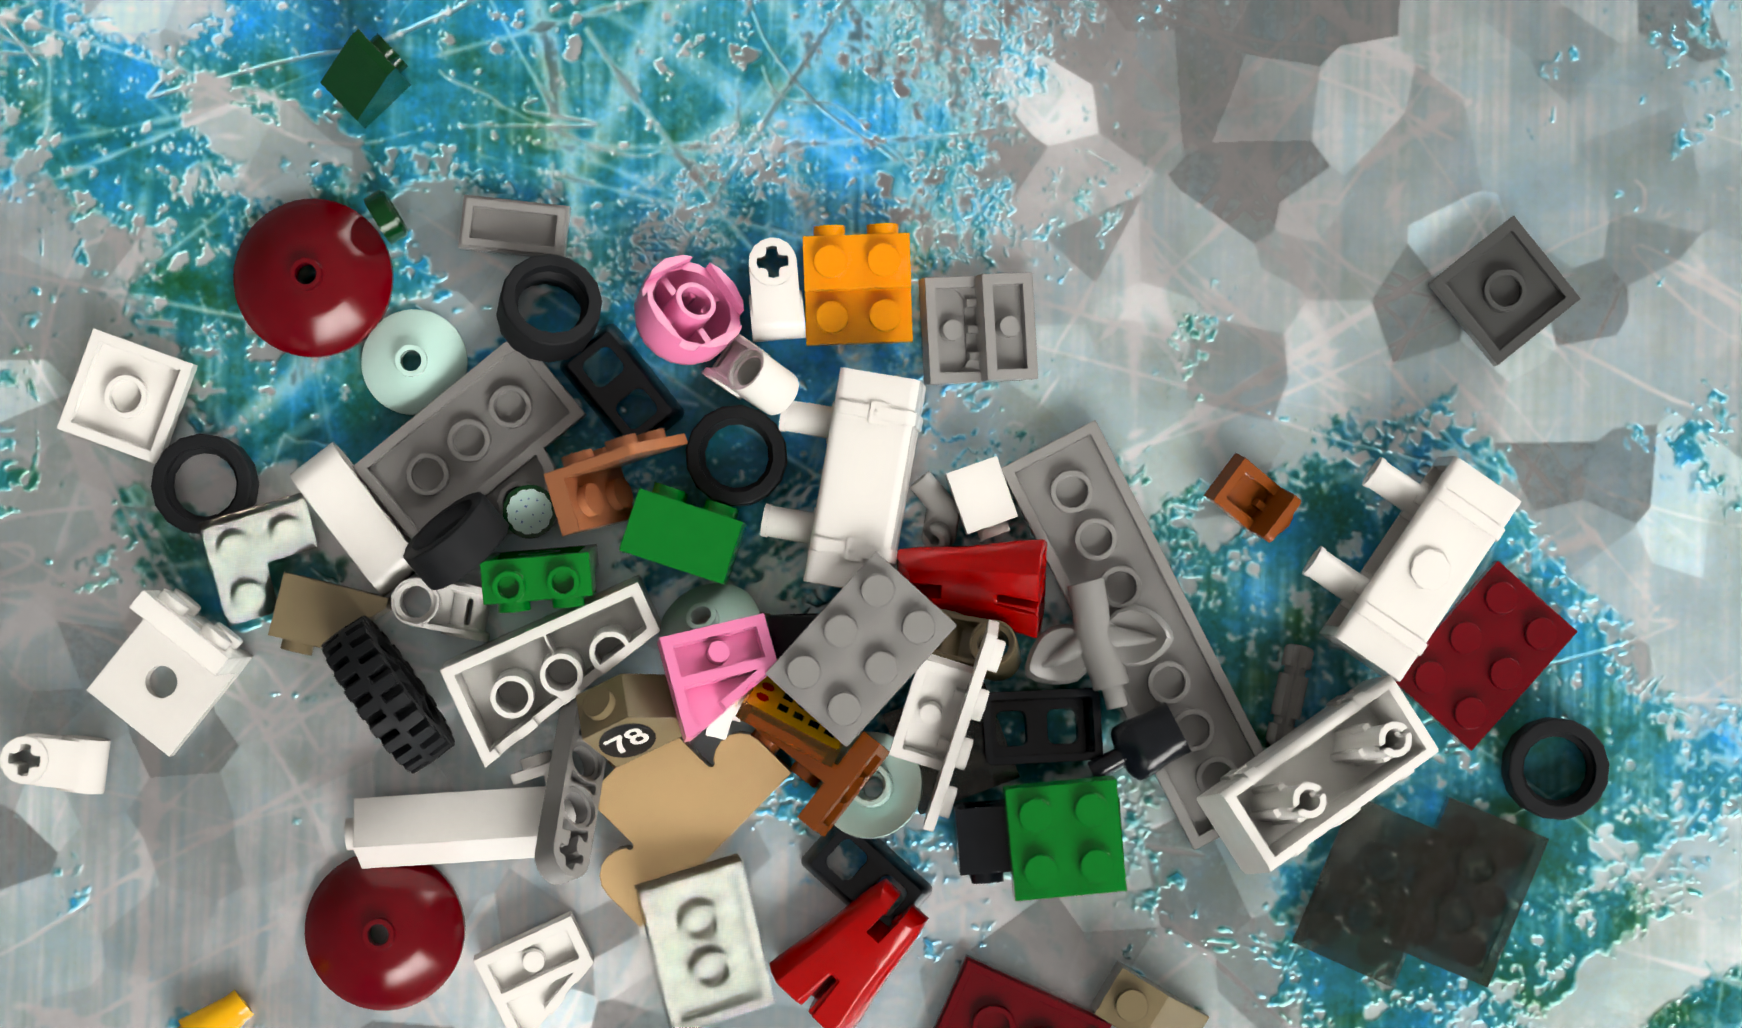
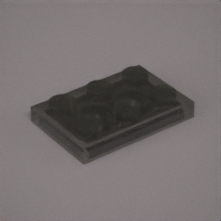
M1446 796L1385 944L1488 987L1549 839Z
M1369 801L1361 807V810L1356 815L1341 824L1292 943L1394 987L1456 838Z
M737 853L634 885L669 1028H702L775 1004L743 861Z

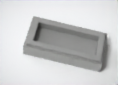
M464 194L458 247L464 250L527 257L547 254L566 257L571 207Z

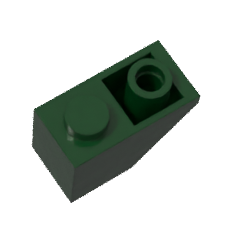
M359 29L350 36L320 82L364 128H367L411 86L401 74L408 65L378 33L369 40Z

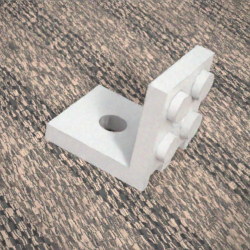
M165 588L163 590H142L129 608L141 616L143 620L88 687L87 691L166 755L171 757L176 754L253 658V655L239 648L243 640L231 629L220 622L214 625L207 618L199 616L197 613L200 611L201 606L177 588L174 591ZM160 666L172 669L177 677L176 689L167 697L157 695L150 685L151 674Z

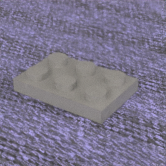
M875 552L765 674L847 748L955 629L957 624L882 556Z

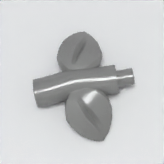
M1104 577L1068 586L1073 625L1061 624L1051 626L1040 634L1030 649L1026 660V677L1044 684L1059 685L1077 682L1088 672L1093 690H1102L1107 710L1126 706L1128 703L1123 684L1129 683L1130 679L1125 665L1142 666L1162 656L1174 640L1173 632L1162 616L1143 606L1131 605L1116 610L1110 616Z

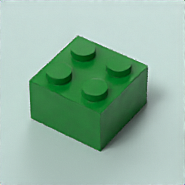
M657 482L654 483L652 492L639 488L619 551L727 585L747 524L737 520L739 510L706 499L703 509L687 504L686 501L689 494Z
M1113 776L1002 786L1012 893L1015 901L1127 891L1117 780Z

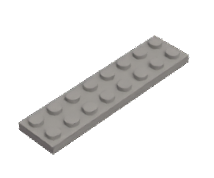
M1096 420L1001 469L1006 483L1035 540L1044 539L1047 542V564L1070 609L1068 586L1104 577L1110 616L1116 610L1131 605H1138L1157 612L1170 626L1174 640L1162 656L1142 666L1125 665L1130 679L1129 683L1123 684L1128 705L1121 707L1126 719H1130L1166 702L1192 752L1170 762L1155 773V776L1192 849L1196 850L1220 838L1198 804L1197 797L1220 782V778L1231 770L1240 768L1264 750Z

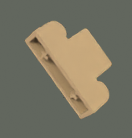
M734 732L728 735L726 740L723 739L715 749L713 758L715 764H711L689 742H683L682 737L619 767H616L609 760L607 761L614 770L603 780L598 810L633 846H620L607 856L601 865L600 881L607 895L639 927L792 773L790 767L777 754L771 753L758 739L753 737L751 732Z

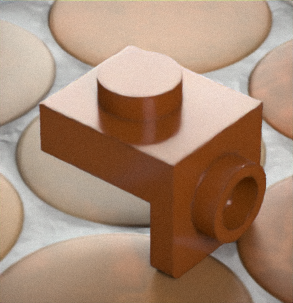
M1237 453L1233 455L1204 494L1207 499L1246 531L1268 543L1272 542L1278 534L1282 533L1290 525L1294 512L1301 504V500L1296 495L1281 488L1248 459Z

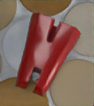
M1044 539L973 546L911 547L897 550V571L939 609L955 611L967 616L1000 620L1007 623L1014 633L1030 636L1035 639L1040 636L1046 594L1047 542Z
M887 878L866 890L829 921L769 963L775 982L792 999L802 1005L811 995L814 997L808 1012L824 1028H855L887 978L918 938L929 919L912 903L891 921L890 926L881 921L880 918L887 914L902 893Z

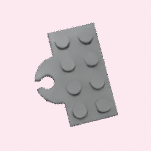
M505 341L352 467L412 540L438 513L468 494L481 492L503 517L504 502L513 489L524 485H537L548 490L543 474L556 470V467L546 448L581 421L587 414L543 361L527 358L514 350ZM508 528L507 534H514Z

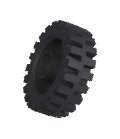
M361 616L322 644L323 655L327 658L326 662L334 672L333 675L338 684L344 688V694L355 705L361 719L368 723L369 729L374 736L381 740L383 747L389 754L392 753L394 759L400 765H403L405 770L411 771L414 774L438 759L455 745L453 733L446 724L443 714L436 707V702L425 690V685L420 678L416 677L413 668L402 658L401 652L394 644H391L387 635L380 631L379 627L367 616Z

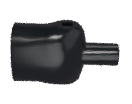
M1164 702L1144 714L1132 717L1114 726L1111 731L1114 749L1087 762L1094 777L1109 776L1125 768L1133 778L1143 780L1157 773L1170 762L1192 751L1169 707Z

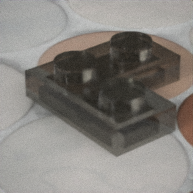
M301 492L197 524L223 616L228 627L274 613L277 598L267 566L268 562L318 547L307 503Z

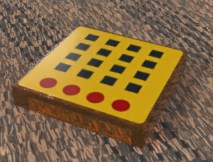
M768 676L748 692L735 716L743 722L830 767L833 766L843 747V744Z

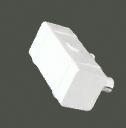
M840 367L835 401H833L832 407L793 401L786 410L780 413L779 431L827 438L817 504L814 512L777 507L766 503L762 516L761 537H774L808 544L803 581L843 588L875 552L894 568L897 565V550L918 432L922 430L923 424L921 414L926 386L920 380Z
M1456 456L1437 457L1420 484L1389 464L1385 458L1380 457L1366 474L1362 485L1376 492L1400 509L1401 512L1361 572L1359 573L1326 551L1327 549L1323 546L1316 549L1302 571L1304 576L1310 577L1341 599L1319 634L1382 677L1389 675L1395 681L1400 682L1416 657L1422 655L1428 646L1427 641L1493 543L1499 541L1505 532V525L1521 503V500Z
M1387 675L1364 680L1347 693L1333 698L1320 712L1240 768L1231 770L1220 778V782L1197 797V802L1239 868L1245 874L1270 873L1289 858L1296 857L1302 853L1310 843L1324 833L1352 818L1361 810L1362 806L1394 783L1404 780L1414 773L1415 768L1434 756L1439 750L1396 681Z

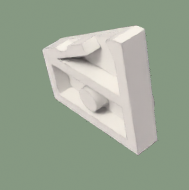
M569 911L474 955L473 962L505 1027L539 1028L548 1015H552L563 1002L565 994L575 983H578L593 965L594 956L572 911Z

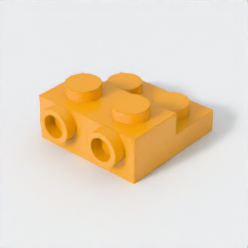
M875 223L866 225L867 234L845 235L844 225H820L813 227V236H803L807 346L913 343L910 233H899L898 224Z

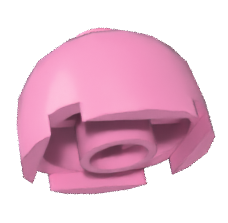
M687 255L665 258L650 271L639 290L634 303L637 331L643 343L655 355L670 363L694 365L712 360L738 336L742 325L740 326V315L744 312V304L735 283L719 267L709 262L706 268L699 264L691 263L690 261L693 257Z

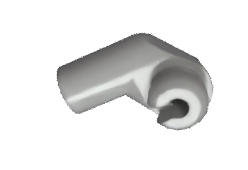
M928 471L910 486V490L926 507L922 542L924 546H952L957 537L960 515L953 497L934 475Z

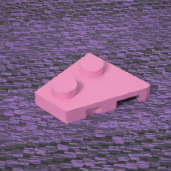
M764 613L659 637L657 645L683 742L692 741L767 677L765 673L777 661Z

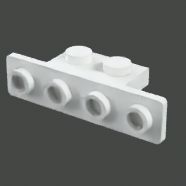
M988 620L973 667L931 654L914 673L889 755L939 770L926 809L924 830L934 832L938 817L941 816L948 819L958 788L949 784L955 768L965 770L973 745V739L967 738L965 735L971 719L978 722L982 719L990 692L981 688L987 670L997 673L1006 644L1005 641L997 639L999 622Z

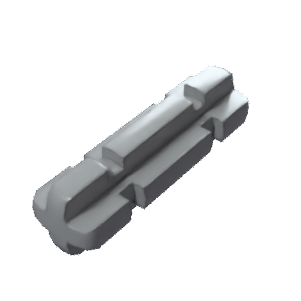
M1293 643L1287 644L1284 647L1281 664L1285 665L1284 672H1279L1270 713L1274 714V720L1268 723L1265 737L1266 743L1270 745L1297 728L1294 725L1296 719L1300 720L1309 679L1305 677L1306 670H1311L1314 656L1313 649Z

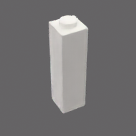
M546 786L354 798V818H346L345 820L347 850H354L362 869L535 858V847Z

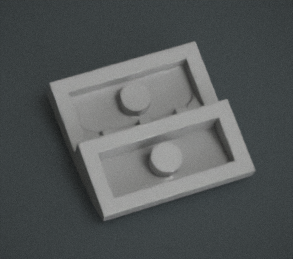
M1032 273L926 277L918 280L924 385L1038 379Z

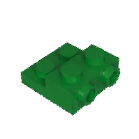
M597 544L491 553L480 564L484 605L498 604V613L531 610L530 601L552 599V608H571L585 605L584 596H593L597 591L595 569L599 565Z

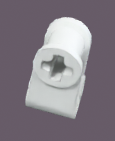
M780 238L761 240L753 247L749 255L751 288L749 306L753 342L806 338L802 290H799L795 252L787 242ZM776 249L778 258H787L788 266L780 267L779 276L775 278L768 276L767 269L758 268L757 261L765 259L766 250Z
M740 334L723 350L712 367H705L701 373L739 400L743 398L769 415L780 414L786 410L794 401L799 388L798 378L795 374Z
M409 578L402 581L394 589L391 596V608L394 615L402 623L442 631V634L489 642L490 634L485 630L490 605H484L482 586L455 582L443 589L431 590L421 578ZM414 586L424 588L431 597V607L421 617L410 615L404 607V596ZM471 599H473L470 622L468 624L467 617Z
M30 733L8 741L0 755V767L6 777L19 784L53 787L60 791L73 793L104 794L111 740L81 735L59 736ZM31 747V754L40 756V764L29 768L28 762L20 760L19 754Z

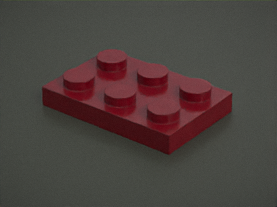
M1493 561L1443 617L1427 641L1428 646L1422 655L1416 657L1400 682L1396 681L1403 693L1467 750L1472 751L1578 631L1499 561Z

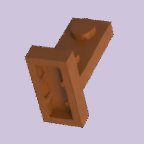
M753 705L742 717V719L755 728L751 735L758 739L771 753L776 755L779 749H782L796 760L790 767V770L814 789L820 781L824 782L797 816L811 829L824 837L890 752L863 731L837 765L781 720Z

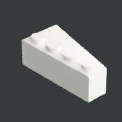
M640 574L585 598V605L558 610L444 662L440 672L485 768L513 744L536 729L540 723L559 708L568 704L576 695L582 693L586 687L600 676L606 674L660 632L661 620Z

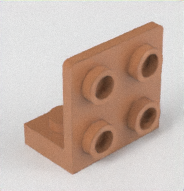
M664 428L645 432L637 436L636 433L609 440L605 442V447L594 451L591 448L561 457L563 467L543 475L562 536L628 521L633 509V493L629 483L624 478L621 467L688 444L685 433L666 437Z

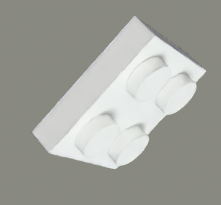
M93 328L57 429L156 464L163 451L169 447L198 365Z

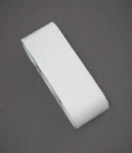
M332 442L290 474L291 479L368 581L382 596H386L402 581L416 573L403 558L405 549L411 539L353 469L352 466L354 465L346 454Z

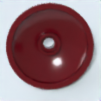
M326 199L295 200L266 213L251 227L244 237L236 255L233 273L237 304L252 330L271 346L291 355L308 358L337 355L352 349L364 341L377 324L382 321L391 301L394 283L393 266L389 250L376 228L355 210ZM306 265H312L316 270L315 279L309 284H302L298 277L300 269Z
M354 856L334 868L322 880L314 892L306 913L305 944L309 959L317 975L337 996L365 1009L377 1011L398 1010L427 999L444 985L452 975L464 947L465 916L454 887L434 865L362 869L357 856ZM380 924L386 927L389 933L386 943H376L371 938L370 932L373 925Z

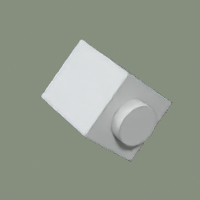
M997 456L946 473L945 477L966 535L977 532L980 541L1011 531L1007 521L1017 518L1018 514Z

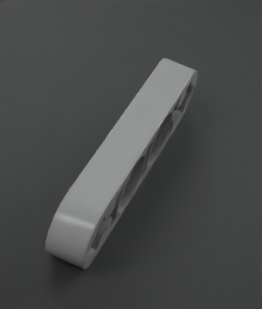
M576 697L568 704L563 705L559 711L535 847L537 869L548 883L554 885L577 879L587 872L606 765V758L582 740ZM573 751L578 754L584 767L583 775L574 766L572 759ZM565 798L574 807L576 813L575 822L566 813L564 806Z

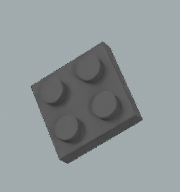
M1515 216L1505 221L1428 283L1429 287L1493 366L1503 362L1581 299Z

